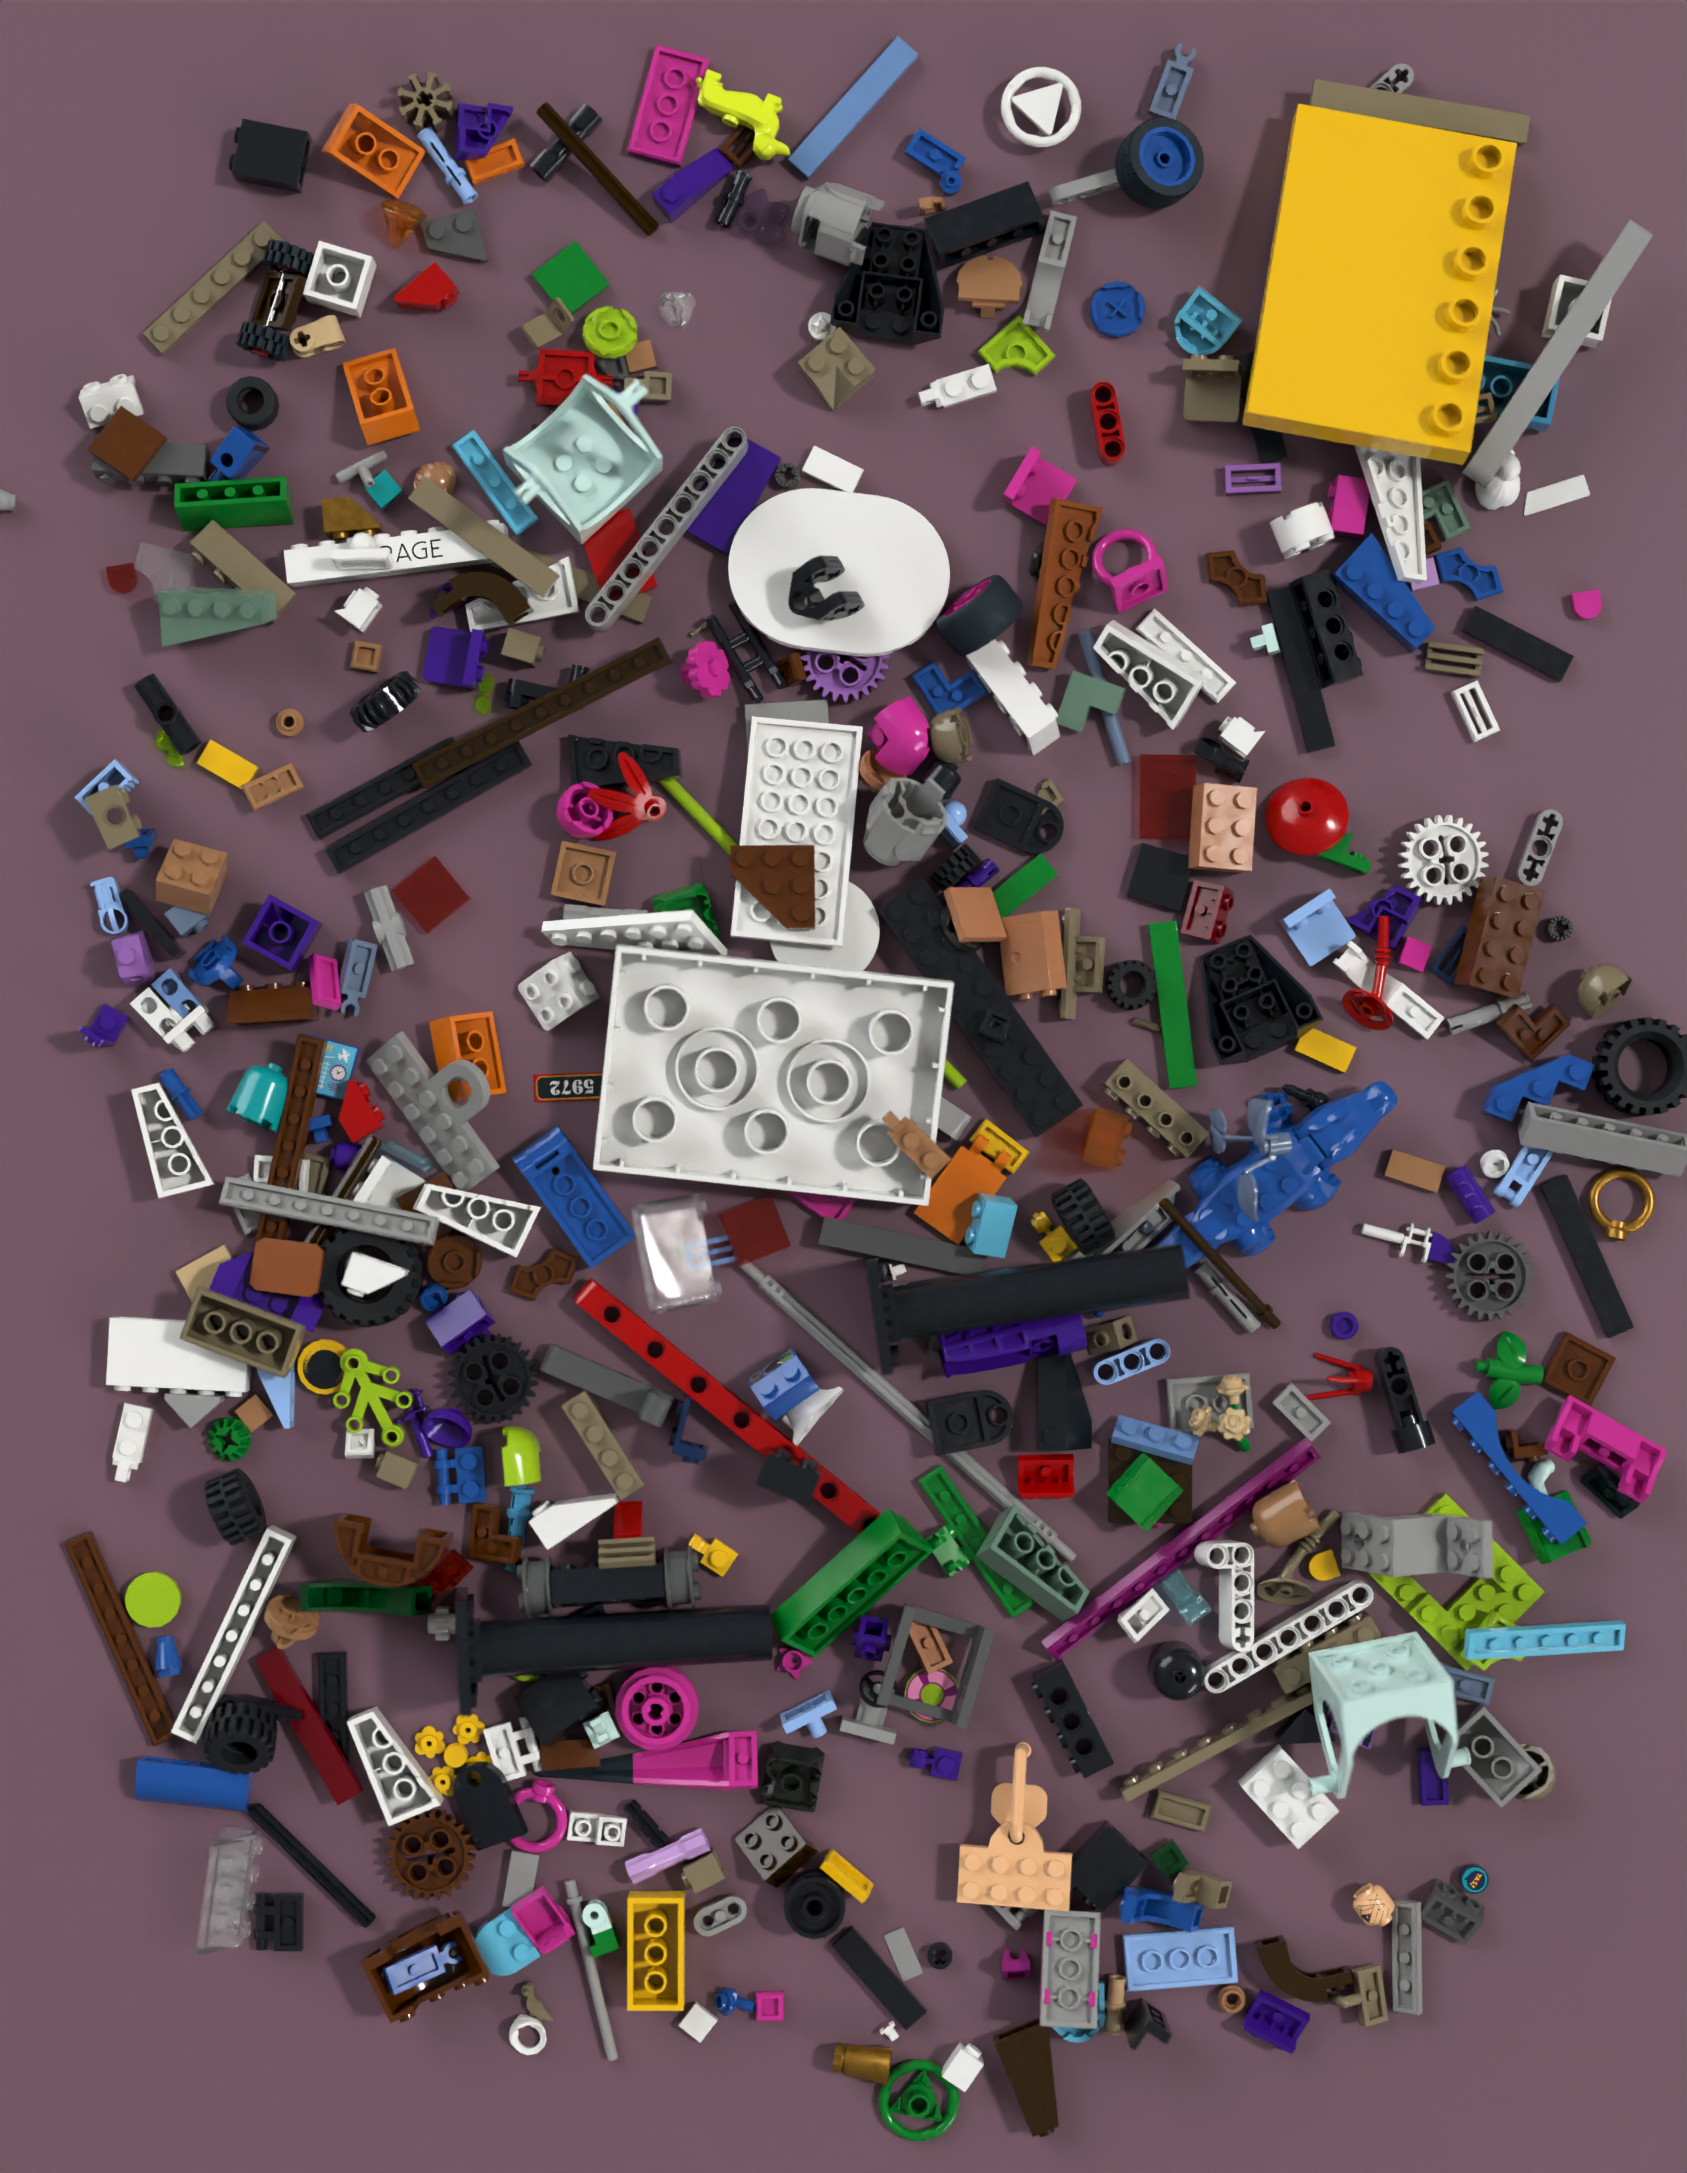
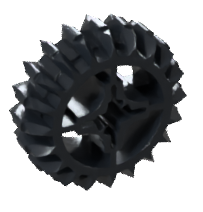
M408 671L399 672L359 700L351 708L350 716L362 732L372 731L392 719L420 695L421 689L415 678Z

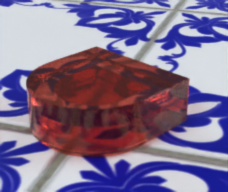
M134 563L106 567L108 582L113 590L121 594H127L135 589L138 579Z

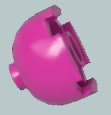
M586 781L575 784L564 791L557 802L556 817L558 823L572 837L579 839L593 838L606 830L613 820L612 809L598 804L588 796L587 793L590 789L599 788L595 784Z

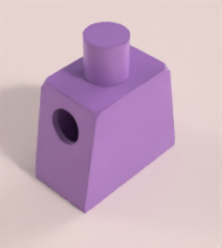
M146 930L118 936L112 940L119 977L126 985L132 988L153 983L157 980Z

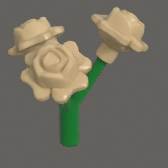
M1225 1375L1221 1380V1384L1216 1386L1218 1393L1228 1396V1402L1232 1405V1408H1228L1226 1414L1219 1415L1220 1425L1218 1421L1212 1419V1407L1205 1405L1191 1413L1189 1425L1193 1428L1192 1434L1199 1437L1207 1430L1213 1432L1218 1430L1220 1433H1224L1226 1440L1233 1438L1241 1451L1247 1452L1250 1450L1251 1444L1245 1435L1250 1433L1249 1424L1251 1418L1245 1416L1243 1409L1238 1410L1237 1403L1240 1402L1239 1395L1244 1390L1249 1389V1385H1247L1246 1381H1242L1239 1375Z

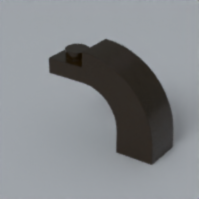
M468 572L449 579L454 590L450 592L447 589L435 596L436 601L431 604L435 613L442 617L468 600L486 599L498 607L510 626L534 612L526 597L512 583L498 575L487 572Z
M1283 1935L1255 1941L1259 1958L1270 1979L1279 1989L1294 1998L1309 2002L1328 2001L1326 1989L1340 1991L1347 1988V1984L1353 1983L1352 1975L1347 1965L1313 1973L1297 1968L1290 1960Z

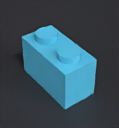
M979 1193L977 1201H974L972 1205L971 1215L973 1219L971 1227H968L965 1233V1243L973 1254L1005 1258L1018 1208L1017 1204L1010 1197Z

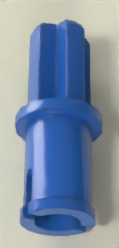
M174 1068L168 1069L158 1077L171 1094V1101H176L188 1120H195L202 1114V1109L190 1094V1087H186Z

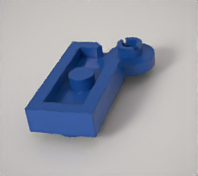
M919 128L904 154L941 177L940 187L944 193L948 195L958 193L962 186V179L958 172L965 163L966 157Z

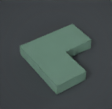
M1448 479L1422 490L1423 519L1425 521L1431 517L1434 518L1444 542L1471 529Z
M1073 670L1058 712V717L1056 718L1057 724L1082 732L1091 706L1117 715L1126 688Z

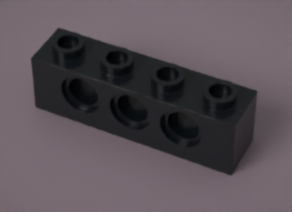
M1330 569L1301 576L1289 583L1322 689L1350 682L1362 676L1361 660L1357 656L1353 644V635L1348 628L1345 610L1340 603L1336 582L1332 577Z
M1063 1659L1034 1673L1035 1682L1031 1683L1038 1699L1044 1697L1048 1707L1044 1708V1711L1051 1724L1057 1723L1060 1732L1056 1733L1063 1749L1069 1747L1073 1756L1068 1759L1075 1773L1081 1772L1085 1779L1113 1765V1759ZM1061 1688L1066 1691L1065 1698L1058 1702L1052 1700V1691ZM1073 1713L1078 1716V1722L1074 1726H1066L1063 1723L1064 1717L1067 1714ZM1085 1738L1091 1741V1746L1088 1750L1079 1751L1076 1749V1743L1080 1739Z

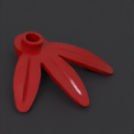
M625 752L618 754V761L628 786L636 796L610 789L593 788L588 791V796L598 804L615 811L629 812L613 819L606 830L593 837L594 840H608L623 836L639 826L644 820L657 821L666 812L667 806L664 799L652 794L644 772ZM657 806L655 810L650 812L652 807Z

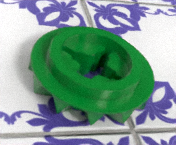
M221 1418L214 1422L208 1431L209 1439L207 1443L212 1449L211 1454L217 1455L220 1460L236 1461L244 1457L250 1449V1431L237 1418ZM231 1432V1439L236 1444L232 1443L226 1448V1441L221 1436H226Z

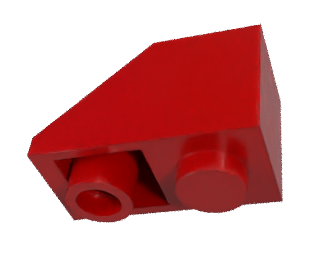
M355 1078L348 1081L339 1116V1121L352 1143H358L385 1127L382 1120L386 1119L378 1105L373 1106L368 1096L371 1095V1092L365 1082H359Z

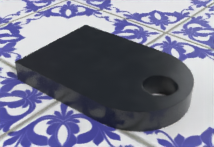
M997 778L974 829L1023 852L1042 854L1050 851L1058 844L1063 834L1064 822L1060 811L1051 802ZM1044 807H1048L1049 809L1046 810L1043 815H1041ZM1046 824L1053 825L1057 831L1055 838L1051 840L1044 839L1040 833L1042 826Z
M980 1390L925 1401L936 1457L995 1445L1007 1437L1013 1425V1412L1010 1404L1002 1395L994 1391ZM994 1408H1000L1004 1411L1005 1420L1003 1423L999 1424L992 1420L991 1413Z
M478 1761L467 1765L458 1773L454 1781L453 1793L466 1826L472 1834L471 1837L477 1851L523 1836L529 1831L508 1781L499 1768L491 1763ZM471 1771H475L481 1776V1783L472 1781L470 1777Z

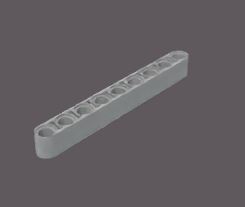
M729 427L722 433L588 605L585 611V618L593 631L603 633L612 627L748 451V441L745 432L741 428ZM733 438H740L742 440L741 445L735 448L730 447L728 443ZM715 460L725 461V465L721 469H713L711 467ZM705 481L708 483V486L703 491H697L694 489L695 484ZM682 503L691 505L690 510L686 513L678 512L677 508ZM665 525L674 526L673 532L669 535L661 534L660 530ZM653 546L657 548L654 556L646 557L643 555L647 547ZM637 568L640 570L638 577L634 579L626 577L630 569ZM620 590L623 592L619 600L612 601L609 599L613 591ZM604 612L606 617L602 622L595 623L592 621L594 614Z

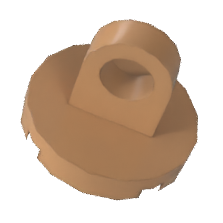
M278 1595L272 1598L264 1611V1620L272 1630L270 1639L280 1650L288 1648L296 1640H305L314 1636L319 1627V1612L300 1611V1601L293 1599L294 1595Z

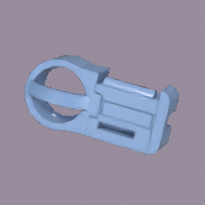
M107 877L92 882L90 887L95 888L93 890L99 909H102L98 910L103 930L114 935L126 932L130 925V916L126 911L124 902L120 898L119 894L121 891L117 879ZM114 910H119L124 916L125 922L121 929L117 925ZM107 915L114 931H111L106 924Z

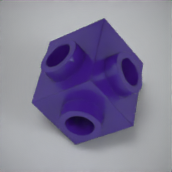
M861 1615L859 1629L853 1628L851 1645L856 1646L854 1657L867 1661L882 1662L884 1651L889 1652L892 1635L887 1634L888 1619Z

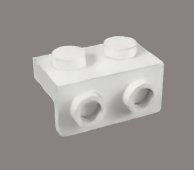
M125 374L116 375L110 378L109 382L102 384L91 382L84 385L83 389L80 390L79 400L90 429L106 425L120 406L135 416L144 414L133 375L127 377Z

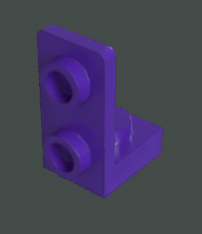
M104 1003L91 1027L80 1026L78 1031L84 1034L83 1040L95 1047L114 1046L130 1017Z

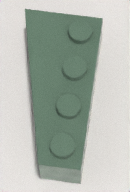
M172 586L158 592L162 647L262 625L277 619L276 592L274 590Z
M1014 1504L999 1513L975 1556L1063 1622L1079 1613L1089 1594V1590L1066 1564L1063 1565L1057 1559L1054 1549L1049 1544L1045 1545L1036 1534V1528L1022 1518L1020 1515L1021 1511Z

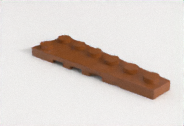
M1051 498L1026 665L1056 669L1066 635V627L1069 624L1073 611L1071 608L1075 593H1078L1081 583H1078L1082 568L1086 567L1088 561L1086 554L1090 541H1094L1102 514V507Z

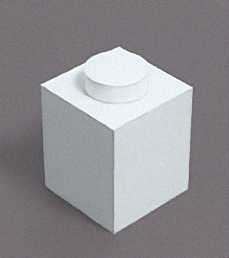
M959 2042L942 2067V2077L963 2092H966L984 2065L983 2057L981 2056L982 2052L970 2043L966 2046Z

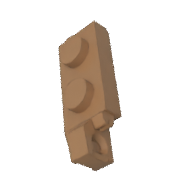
M891 1111L882 1118L891 1128L887 1133L891 1140L931 1179L951 1160L912 1119L909 1120L904 1116L899 1120Z

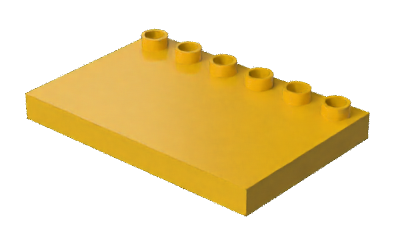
M1298 104L1292 122L1242 425L1464 465L1471 451L1517 143Z

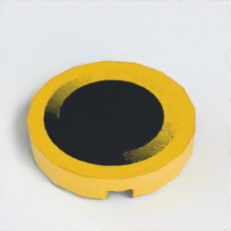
M321 1339L310 1343L303 1349L298 1359L297 1371L301 1382L307 1389L317 1394L328 1395L338 1392L345 1374L341 1368L340 1359L348 1349L340 1342L332 1339ZM351 1358L349 1364L354 1367V1362Z

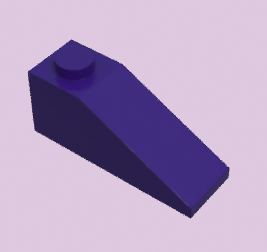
M716 147L670 177L652 193L653 201L669 221L673 223L734 171V167Z

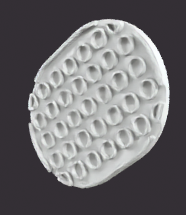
M806 488L792 490L772 497L751 512L739 527L731 545L728 562L729 583L732 595L740 612L752 627L754 626L770 640L784 646L851 656L871 657L886 655L919 640L941 614L947 599L950 583L949 560L944 544L934 527L919 512L900 501L888 497L828 489ZM838 556L845 571L831 581L817 582L814 586L819 588L824 599L836 592L856 591L859 593L865 606L851 616L837 617L835 620H816L797 615L790 610L788 605L793 572L814 557Z

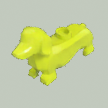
M709 69L706 71L704 81L700 77L695 79L700 88L697 98L700 106L704 107L708 112L721 117L722 121L730 127L736 128L739 124L755 132L753 151L759 159L768 161L775 155H790L788 146L775 139L779 130V119L776 113H781L783 109L781 105L782 98L768 93L765 100L762 101L757 95L751 93L724 90L723 84L719 82L722 75Z

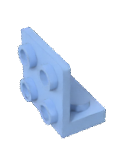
M1330 888L1279 921L1309 966L1315 965L1356 937L1333 902V899L1336 897Z

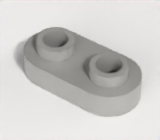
M730 1894L700 1908L694 1917L696 1931L703 1936H712L740 1923L747 1914L746 1901L737 1894ZM736 1904L739 1909L736 1912H730L728 1906ZM705 1916H711L713 1918V1922L711 1924L704 1923L703 1918Z

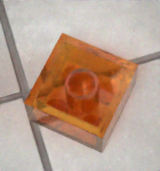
M1098 1107L1093 1108L1079 1162L1109 1170H1115L1116 1166H1121L1125 1150L1121 1149L1123 1139L1129 1138L1132 1129V1123L1128 1122L1129 1116Z

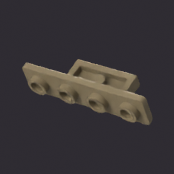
M1066 907L1065 914L1062 916V928L1064 930L1062 949L1067 988L1061 989V997L1058 999L1060 1018L1075 1020L1077 992L1103 993L1105 937L1080 936L1081 910L1072 907Z

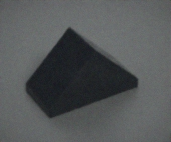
M1306 1708L1295 1712L1275 1734L1279 1745L1321 1742L1316 1718ZM1328 1729L1330 1741L1335 1742V1736Z

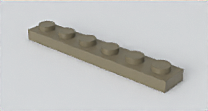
M263 221L143 334L165 355L263 264L262 260L269 240H280L283 243L284 241Z

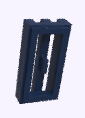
M1463 925L1458 928L1428 969L1449 986H1452L1455 981L1458 967L1450 977L1446 973L1462 953L1465 939L1442 970H1439L1438 966L1462 934L1466 935L1467 928Z

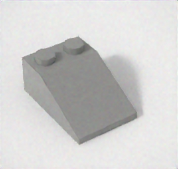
M1482 1704L1457 1725V1749L1467 1747L1471 1758V1764L1463 1765V1767L1500 1808L1505 1806L1543 1771Z

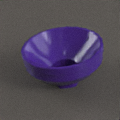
M442 1407L441 1409L433 1410L426 1415L422 1423L423 1433L431 1441L444 1447L462 1448L469 1444L472 1437V1427L469 1421L462 1414V1411L455 1407Z

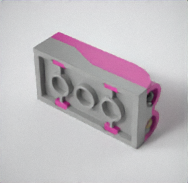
M1043 1910L1039 2001L1040 2026L1097 2029L1101 1913Z

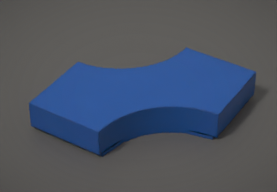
M1462 547L1433 556L1441 583L1455 582L1463 585L1472 593L1475 601L1504 592L1496 566H1481L1472 562L1466 556Z

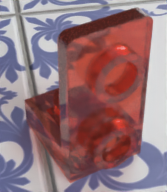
M454 1548L420 1583L432 1586L431 1612L474 1568Z

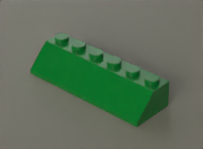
M887 1509L771 1614V1621L781 1641L816 1657L934 1551L933 1547L905 1517Z

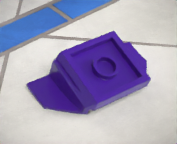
M253 1251L218 1266L209 1287L210 1290L306 1326V1330L314 1332L324 1308L318 1293L311 1297L255 1290L249 1284L254 1256Z

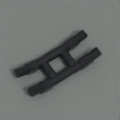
M733 601L729 604V607L743 630L741 634L729 640L714 614L706 617L705 621L754 703H759L763 700V695L750 676V672L764 665L778 689L785 688L787 682L756 630L742 615L736 601ZM750 642L758 656L743 664L735 649Z

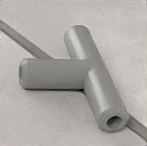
M380 450L335 474V477L339 483H343L359 474L365 487H372L375 481L369 469L387 460L388 456L384 450Z

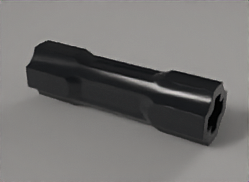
M584 103L570 119L568 125L584 140L596 130L603 120L594 109ZM557 137L548 148L544 149L530 164V168L543 181L549 183L562 168L563 163L572 152Z

